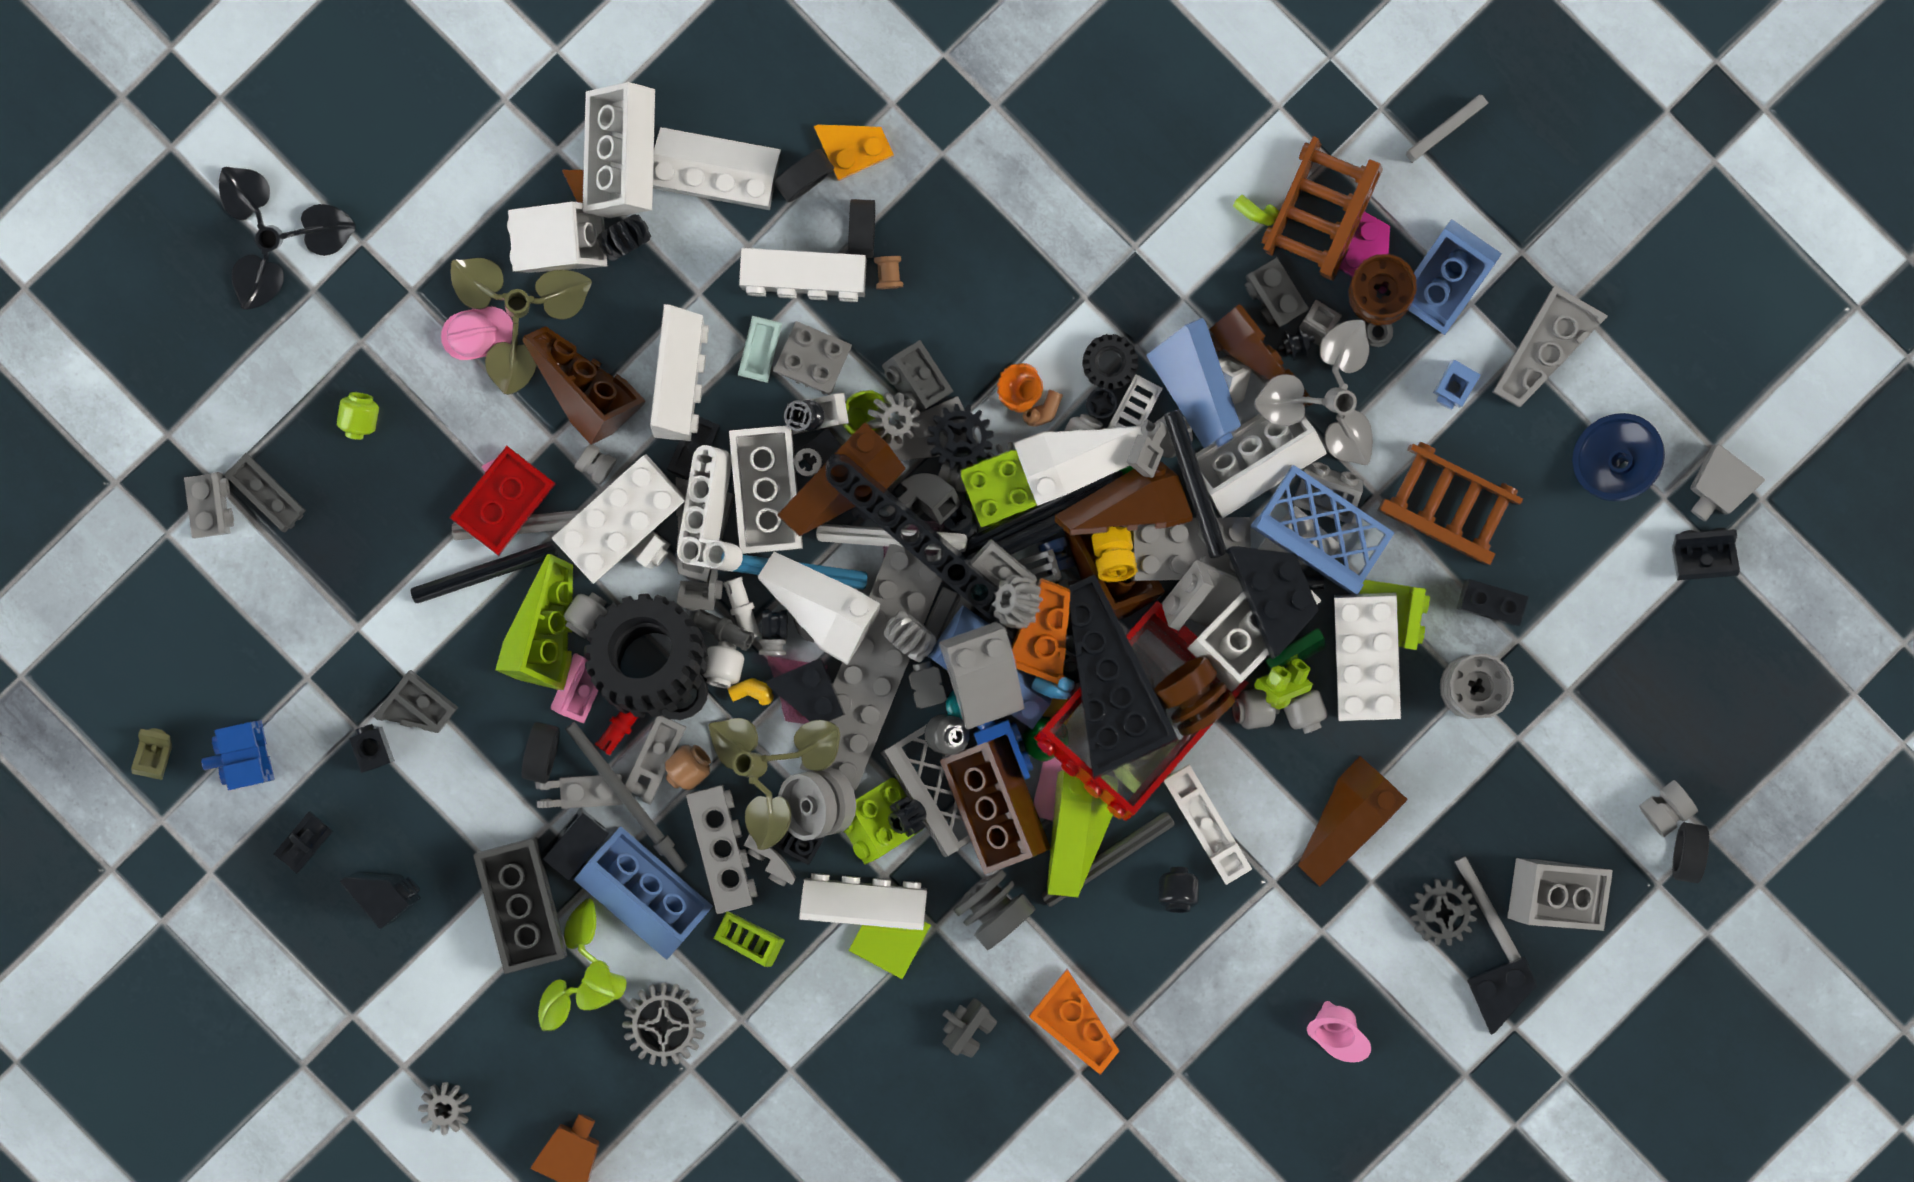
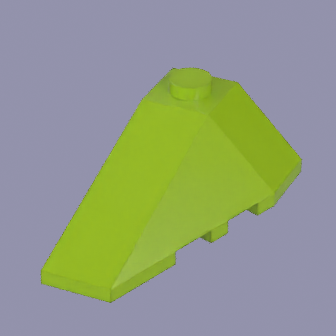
M547 554L503 641L496 671L520 681L556 690H564L572 660V651H568V632H572V630L565 626L567 621L564 618V613L568 605L573 601V564L552 554Z
M1064 770L1057 773L1047 895L1078 898L1113 815L1107 809L1108 805L1102 799L1090 795L1085 790V784L1076 776H1070ZM1107 775L1101 776L1117 792L1118 779Z

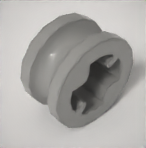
M806 448L800 450L795 455L794 466L801 475L813 476L821 469L822 459L815 450ZM804 454H810V458L815 456L817 459V463L812 465L813 470L805 471L806 467L801 469L799 462L804 459Z
M759 639V643L762 645L759 655H786V651L783 650L786 640Z

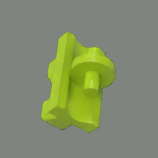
M1297 658L1291 660L1287 668L1281 666L1273 667L1269 675L1256 680L1254 687L1266 692V702L1271 704L1273 708L1283 709L1290 704L1292 698L1311 690L1313 684L1307 679L1311 669L1301 659Z

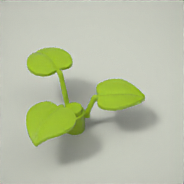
M590 897L579 904L569 916L564 929V941L570 949L578 947L579 953L591 961L592 964L586 969L579 988L570 987L567 989L566 982L561 979L555 980L546 988L541 997L538 1010L539 1024L542 1031L555 1030L565 1022L571 1007L569 997L571 994L576 993V1003L580 1009L589 1011L600 1008L613 1000L620 999L625 992V977L610 972L609 966L604 961L597 960L585 949V945L593 940L596 930L595 905Z

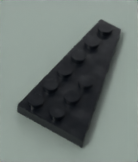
M1094 574L1067 587L1070 589L1069 610L1093 780L1178 740L1160 701Z

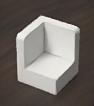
M1226 356L1219 359L1233 404L1235 405L1244 400L1251 369Z

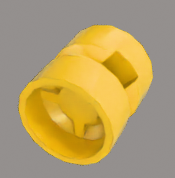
M1109 527L1107 533H1094L1091 536L1094 554L1099 557L1095 561L1100 580L1119 582L1136 575L1138 570L1135 554L1132 552L1131 532L1127 531L1126 527Z

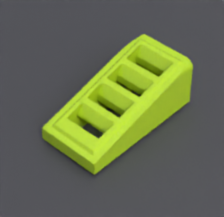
M729 911L726 912L713 938L764 967H771L785 941L772 932ZM733 923L738 924L732 938H727ZM744 929H747L749 931L741 945L738 941ZM755 936H760L754 950L749 949ZM769 941L770 944L763 956L761 952L766 942Z

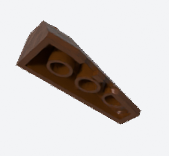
M1359 756L1338 778L1298 866L1316 884L1322 886L1408 799L1383 775Z

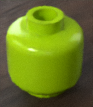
M360 392L349 393V396L340 400L337 416L338 428L345 431V436L348 438L363 439L364 435H369L376 429L379 413L378 404L373 401L371 395Z

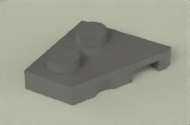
M409 670L373 717L381 721H393L403 726L420 727L426 731L439 733L457 711L458 707L415 672Z

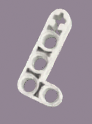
M702 445L694 452L677 555L685 564L723 571H734L742 563V551L735 544L719 541L732 467L731 455L724 449ZM724 552V558L721 560L722 553Z

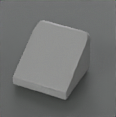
M1315 300L1299 327L1302 332L1306 331L1308 337L1313 335L1315 339L1313 343L1320 346L1325 334L1337 325L1342 315Z

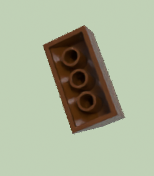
M1007 734L940 760L984 875L1051 849Z

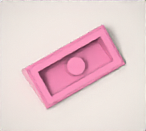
M574 653L564 690L557 691L551 709L558 714L585 723L598 690L586 671L585 663L588 660L584 656Z

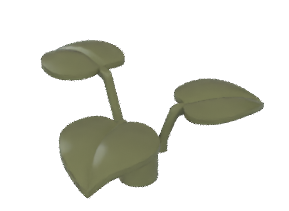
M484 258L456 259L451 263L452 285L456 295L463 304L472 309L481 310L489 305L491 298L505 301V310L509 316L513 317L512 345L506 342L495 344L486 355L485 367L489 377L503 394L510 395L518 392L528 384L537 367L525 345L517 346L519 318L527 315L531 303H544L546 314L555 319L565 320L575 316L584 305L592 284L591 279L574 271L553 270L540 276L536 282L535 289L541 298L528 296L526 292L520 289L511 290L508 294H496L502 288L504 282L502 271L496 263Z
M732 718L710 723L709 731L712 744L720 761L727 768L733 769L736 774L749 777V783L756 785L766 795V797L758 796L754 798L745 811V822L749 834L754 839L758 850H766L783 838L791 823V808L788 801L783 797L772 798V792L758 780L766 772L767 762L801 757L802 763L807 769L813 771L824 770L834 762L837 756L840 740L839 727L829 721H810L802 725L794 735V744L799 751L786 754L761 755L752 752L757 747L758 734L755 726L749 720Z

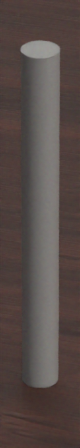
M1466 856L1456 860L1455 863L1509 962L1521 958Z

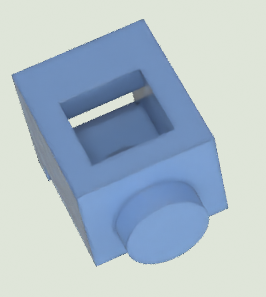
M1456 360L1450 361L1433 391L1434 394L1438 395L1436 401L1451 410L1454 406L1458 408L1463 407L1481 375ZM1452 381L1459 385V390L1456 393H1452L1448 388L1449 383Z

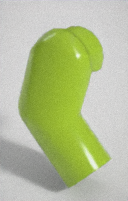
M1240 195L1233 204V207L1249 220L1266 226L1273 225L1280 212L1271 204L1266 205L1265 209L1261 210L1244 195Z

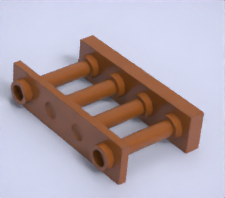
M1313 136L1310 144L1306 142L1302 147L1299 155V160H1302L1273 227L1269 226L1264 233L1262 244H1265L1263 249L1268 255L1272 256L1276 246L1318 263V267L1321 268L1320 274L1322 277L1334 281L1383 168L1381 163L1369 159L1366 166L1358 167L1319 151L1322 145L1319 138ZM1315 162L1354 178L1355 182L1358 183L1354 195L1349 193L1347 196L1308 180L1307 176L1313 163ZM1301 190L1342 206L1343 211H1346L1342 222L1337 221L1335 224L1294 207ZM1290 218L1331 235L1330 238L1333 239L1329 251L1324 250L1322 252L1283 236L1282 233L1288 219Z
M1419 442L1418 446L1415 444L1409 445L1407 451L1415 454L1416 457L1396 497L1392 496L1390 501L1383 499L1377 511L1485 565H1490L1495 553L1489 551L1491 547L1489 542L1509 502L1515 505L1521 504L1523 498L1517 496L1518 490L1505 483H1501L1499 487L1435 455L1436 449L1423 442ZM1429 461L1443 468V471L1423 511L1419 510L1418 514L1407 510L1409 504L1406 502L1426 462ZM1454 475H1457L1471 482L1451 524H1447L1443 528L1434 523L1436 520L1434 515ZM1483 488L1497 495L1498 498L1478 538H1474L1473 542L1461 537L1463 534L1461 529Z

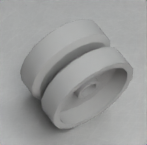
M828 767L821 771L811 770L790 775L782 783L778 797L785 798L791 808V823L788 831L800 840H813L843 832L851 825L855 817L856 799L854 789L848 778L835 768Z

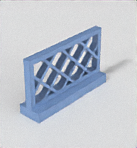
M1295 465L1291 466L1260 516L1256 517L1250 526L1288 553L1296 554L1297 559L1348 593L1358 595L1364 585L1362 584L1394 535L1393 531ZM1295 475L1305 481L1307 494L1291 497L1289 484ZM1311 485L1319 491L1312 493ZM1285 491L1286 498L1280 499ZM1325 494L1330 498L1332 511L1316 514L1313 496ZM1308 497L1311 515L1295 518L1292 501ZM1287 502L1290 520L1279 522L1270 516L1276 504ZM1336 502L1344 508L1337 509ZM1350 511L1355 514L1357 528L1342 531L1338 513ZM1333 514L1336 532L1321 535L1317 518ZM1312 519L1316 536L1304 539L1298 533L1296 522ZM1361 519L1370 525L1362 526ZM1291 523L1293 531L1286 527L1285 524ZM1376 528L1384 534L1378 545L1366 546L1363 530ZM1358 531L1362 549L1346 552L1343 534ZM1337 536L1341 553L1328 555L1324 552L1322 539ZM1317 540L1318 547L1310 543V541ZM1374 550L1371 556L1369 557L1368 551ZM1363 553L1365 565L1360 573L1356 574L1349 569L1347 556ZM1342 557L1343 564L1334 558Z

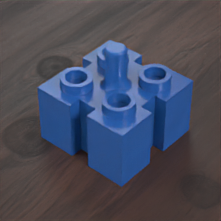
M262 720L214 730L216 736L212 737V745L216 755L202 758L201 763L204 770L219 767L222 785H227L228 790L275 780L270 756H268L266 749L267 742Z

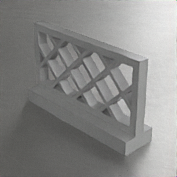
M925 725L880 753L910 801L916 799L924 806L927 816L922 822L943 857H947L971 842V839L968 835L958 841L952 831L954 820H963L962 816L956 815L958 808L956 801H954L952 814L940 811L936 805L939 792L952 796L953 793L952 791L940 789L944 773L942 765L937 766L924 762L928 745L925 740L918 739L917 737L924 734ZM911 741L924 744L920 761L909 759L902 747ZM943 754L942 759L947 758L948 755ZM912 764L919 765L917 772ZM923 766L940 770L936 787L924 785L920 779ZM928 790L935 791L933 798ZM944 816L951 817L949 825Z

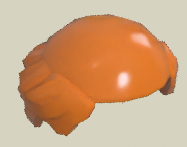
M1027 363L1013 364L1000 373L1001 377L997 383L999 388L997 394L999 395V400L1009 410L1017 413L1025 412L1032 408L1041 398L1043 381L1038 375V371L1032 365Z

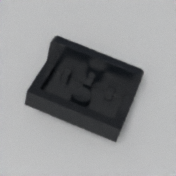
M1715 528L1707 532L1687 530L1676 534L1672 545V553L1677 581L1738 576L1740 567L1735 544L1737 530Z

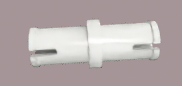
M742 577L723 582L732 606L730 612L731 615H735L738 627L754 633V638L760 636L761 632H759L752 611L754 605L753 602H749Z

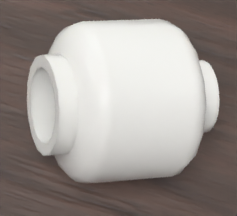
M719 641L718 646L707 648L708 656L704 658V661L707 663L706 673L702 674L707 679L706 683L719 688H730L731 684L739 682L744 664V656L736 650V646L729 642Z

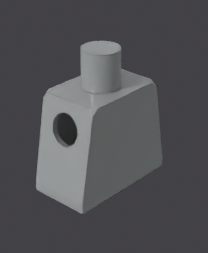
M1720 444L1713 445L1690 487L1694 493L1701 497L1691 512L1703 521H1707L1715 509L1724 515L1730 514L1765 479Z

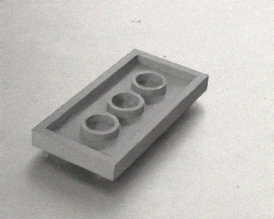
M1250 517L1216 518L1226 549L1231 546L1251 548ZM1192 518V521L1161 529H1155L1154 524L1138 525V530L1130 531L1133 543L1132 552L1135 554L1138 570L1136 575L1131 577V581L1181 580L1196 560L1238 578L1228 553L1217 558L1209 556L1197 518Z

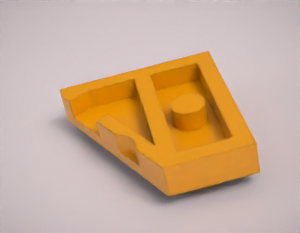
M814 126L823 149L834 166V173L838 181L894 156L882 127Z

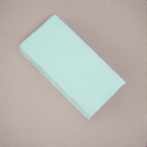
M752 316L738 376L768 383L782 323Z

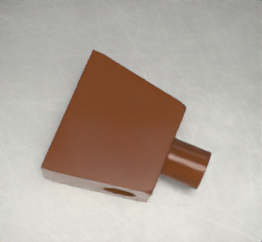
M578 1114L572 1128L560 1124L532 1164L531 1169L558 1182H589L600 1141L589 1136L595 1120L586 1115Z

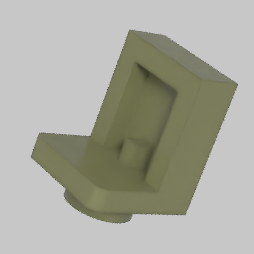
M156 728L149 730L140 729L138 734L140 742L131 767L132 774L162 780L172 750L170 735Z

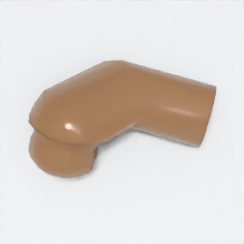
M1049 390L1044 404L1023 412L1024 422L1029 426L1037 427L1053 421L1063 395Z

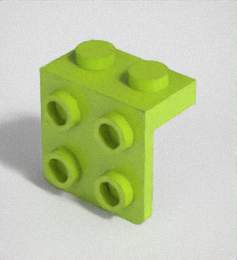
M1016 450L1006 451L966 467L960 472L981 528L984 526H995L1003 522L1004 518L1020 514L1037 506Z
M1364 580L1362 583L1364 585L1359 594L1396 593L1398 647L1417 650V645L1423 644L1425 626H1421L1422 613L1427 614L1430 596L1425 595L1426 589Z
M895 778L884 781L856 799L855 817L851 825L843 831L851 841L854 853L858 858L862 859L865 865L882 857L916 835L912 834L907 837L905 832L898 834L889 824L888 816L893 812L890 809V805L906 797V794Z

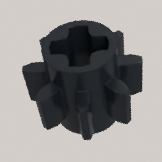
M908 796L890 805V809L893 812L889 814L888 820L896 833L903 834L905 832L906 836L909 837L925 828L922 821L926 819L927 814L924 806L918 800L913 799L910 801Z

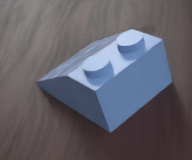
M1451 219L1414 272L1417 291L1409 311L1446 335L1502 253Z

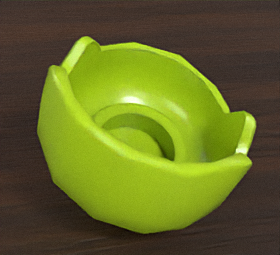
M873 390L859 391L847 398L845 403L849 423L843 424V427L849 434L853 435L864 422L868 425L869 421L875 419V417L868 414V410L873 409L877 411L878 407L874 404L875 399L885 403L884 397Z

